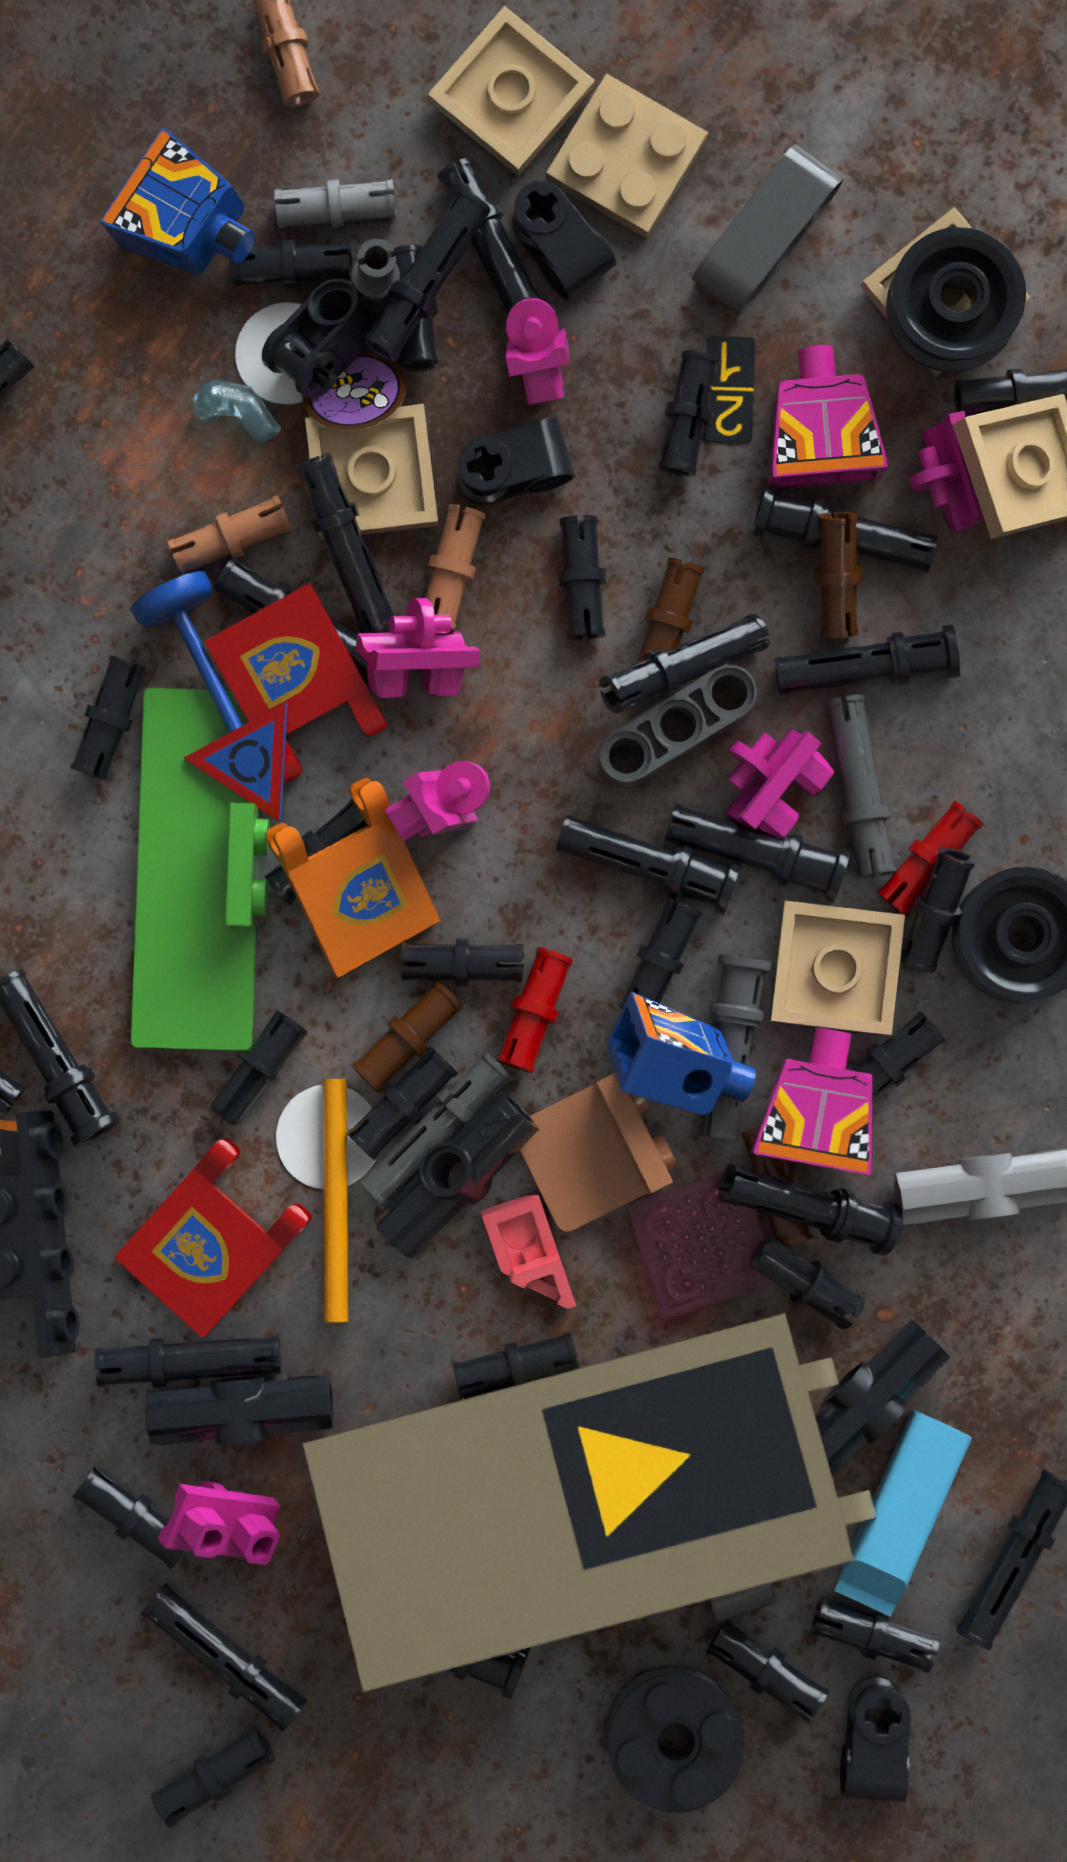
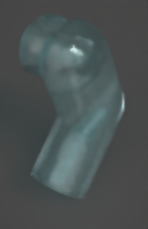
M214 379L201 385L200 392L194 396L193 409L202 420L210 422L218 420L222 415L239 418L257 445L270 441L282 429L258 394L249 386Z

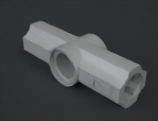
M1067 1149L1033 1152L1034 1154L1012 1157L1011 1153L959 1159L956 1165L894 1173L895 1200L902 1210V1225L944 1221V1219L966 1216V1220L987 1219L1019 1214L1021 1208L1067 1202Z

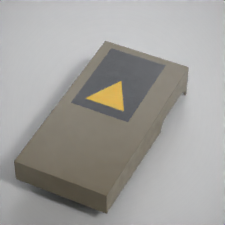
M781 1314L303 1443L363 1692L853 1561L846 1525L876 1518L877 1515L870 1490L838 1498L809 1397V1392L840 1385L833 1359L826 1358L799 1365L786 1315Z

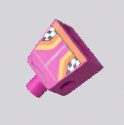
M814 345L799 349L800 379L779 382L775 394L768 484L775 485L776 489L881 480L888 468L887 457L864 376L859 374L836 376L834 349L830 345Z
M815 1027L809 1063L791 1059H784L782 1061L754 1137L751 1153L870 1175L872 1167V1075L845 1070L852 1034Z

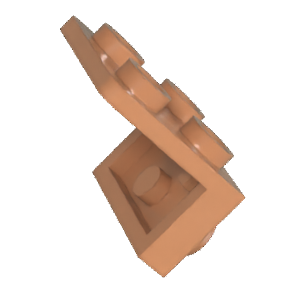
M616 1073L531 1115L539 1130L520 1149V1152L556 1225L562 1231H573L647 1193H653L673 1183L668 1170L678 1166L663 1134L659 1133L651 1137L640 1116L650 1111L646 1099L621 1091Z

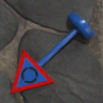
M204 571L182 575L150 590L132 603L130 610L135 620L143 627L148 628L175 621L229 731L228 734L187 755L184 759L248 802L255 803L260 810L281 822L288 703H284L242 726L188 616L189 613L207 602L212 594L211 582Z

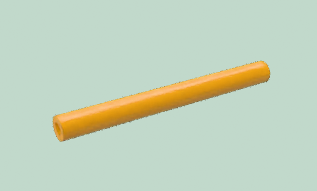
M323 1079L324 1322H348L347 1079Z

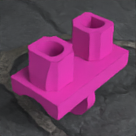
M526 298L517 302L510 309L506 319V332L509 337L506 347V363L509 377L522 374L528 404L563 398L562 386H564L560 366L569 365V345L565 328L558 329L556 313L547 302L538 298Z
M964 411L948 414L944 417L943 422L922 432L926 448L918 451L923 471L916 473L908 479L912 492L929 490L934 508L944 507L952 534L968 531L984 521L953 424L966 417Z
M413 598L409 601L405 616H391L389 619L390 633L357 634L356 651L368 662V686L378 697L389 698L406 695L409 669H423L422 688L429 694L438 696L459 695L465 668L478 667L480 650L477 647H467L462 634L459 631H451L450 616L435 615L432 604L427 598Z
M789 729L779 743L766 733L761 735L752 748L742 742L735 741L728 752L740 764L727 780L734 787L741 790V792L724 814L736 824L758 829L779 839L785 838L799 817L795 810L780 799L791 782H794L805 793L815 795L822 790L834 774L831 766L816 751L822 743L807 731L800 734L793 729Z
M457 761L449 764L443 770L417 772L403 781L409 795L385 810L403 841L410 840L418 834L423 838L431 834L436 835L464 830L479 821L474 812L487 802L491 783L487 773L480 765L471 761Z
M206 1481L202 1482L198 1487L180 1484L176 1492L172 1517L168 1524L161 1529L158 1540L164 1548L191 1551L194 1556L214 1558L217 1555L244 1558L248 1563L266 1565L270 1562L280 1538L278 1530L273 1525L281 1505L274 1497L226 1491L224 1486L218 1482Z

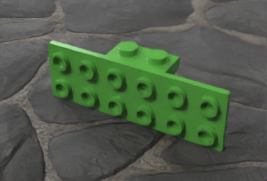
M147 688L144 691L131 1044L136 1048L248 1051L253 1045L257 916H266L268 906L267 880L259 879V855L268 856L269 845L265 838V832L270 829L269 819H261V810L255 803L248 802L184 759L187 755L229 733L208 689ZM225 690L242 726L247 724L248 720L232 691Z

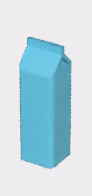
M911 1409L872 1497L877 1517L861 1522L850 1547L854 1560L843 1564L834 1591L891 1617L896 1604L910 1581L971 1442V1436Z

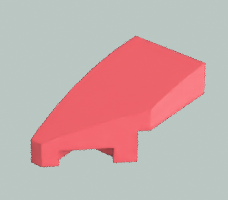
M538 1191L481 1210L482 1219L500 1271L509 1276L510 1282L524 1289L528 1287L545 1295L566 1309L576 1307Z

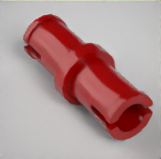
M955 800L922 841L917 839L913 841L908 847L911 854L887 883L876 892L890 906L892 904L895 907L894 909L901 915H905V917L910 913L909 911L913 907L916 896L924 894L937 858L938 848L950 847L961 850L976 831L980 830L984 825L971 811L967 814L964 811L966 808Z
M537 947L536 956L521 997L515 996L510 1008L515 1011L502 1050L496 1061L517 1070L522 1068V1071L531 1074L534 1072V1064L549 1024H556L560 1012L555 1010V1006L568 970L574 961L572 958L554 950H549L548 953V950L543 947Z

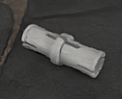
M337 179L327 180V187L274 190L275 202L277 203L275 208L278 229L289 226L331 223L332 229L344 228V222L380 218L396 219L393 179L384 182L340 185V181Z

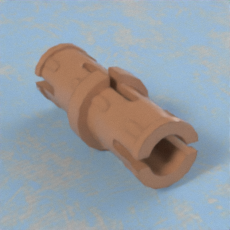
M251 0L264 37L260 43L264 58L271 60L284 106L298 107L314 101L319 97L320 92L312 75L305 50L309 43L305 30L298 28L290 0Z
M278 495L270 500L231 516H228L226 511L215 516L217 522L174 540L170 539L167 542L171 552H173V557L181 575H186L191 571L230 555L236 559L245 556L244 549L293 530Z
M449 504L447 509L448 515L437 555H430L427 567L432 569V574L425 598L431 602L435 615L450 616L451 630H455V622L467 579L473 580L476 567L471 565L486 514L469 507L462 510L461 505Z

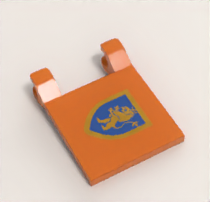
M363 778L349 787L350 796L367 826L314 855L307 856L302 838L298 830L292 826L279 823L265 832L266 841L283 868L333 975L337 978L441 921L405 842L399 836L385 809L390 807L383 786L378 781H371L369 778Z

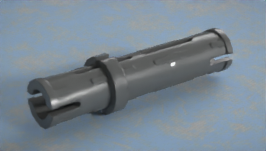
M857 694L846 696L850 714L849 721H847L844 702L841 701L840 697L827 701L826 706L829 709L847 812L842 813L843 824L845 827L851 828L858 869L857 878L868 879L876 877L872 860L873 852H875L877 869L881 876L895 873L896 867L893 864L885 823L891 816L889 806L882 805L864 705L865 697L864 695Z
M486 1051L450 1090L444 1087L437 1094L440 1100L365 1177L361 1178L359 1181L361 1185L381 1205L386 1207L419 1173L421 1161L427 1151L437 1144L448 1143L499 1090H502L508 1082L514 1079L513 1076Z

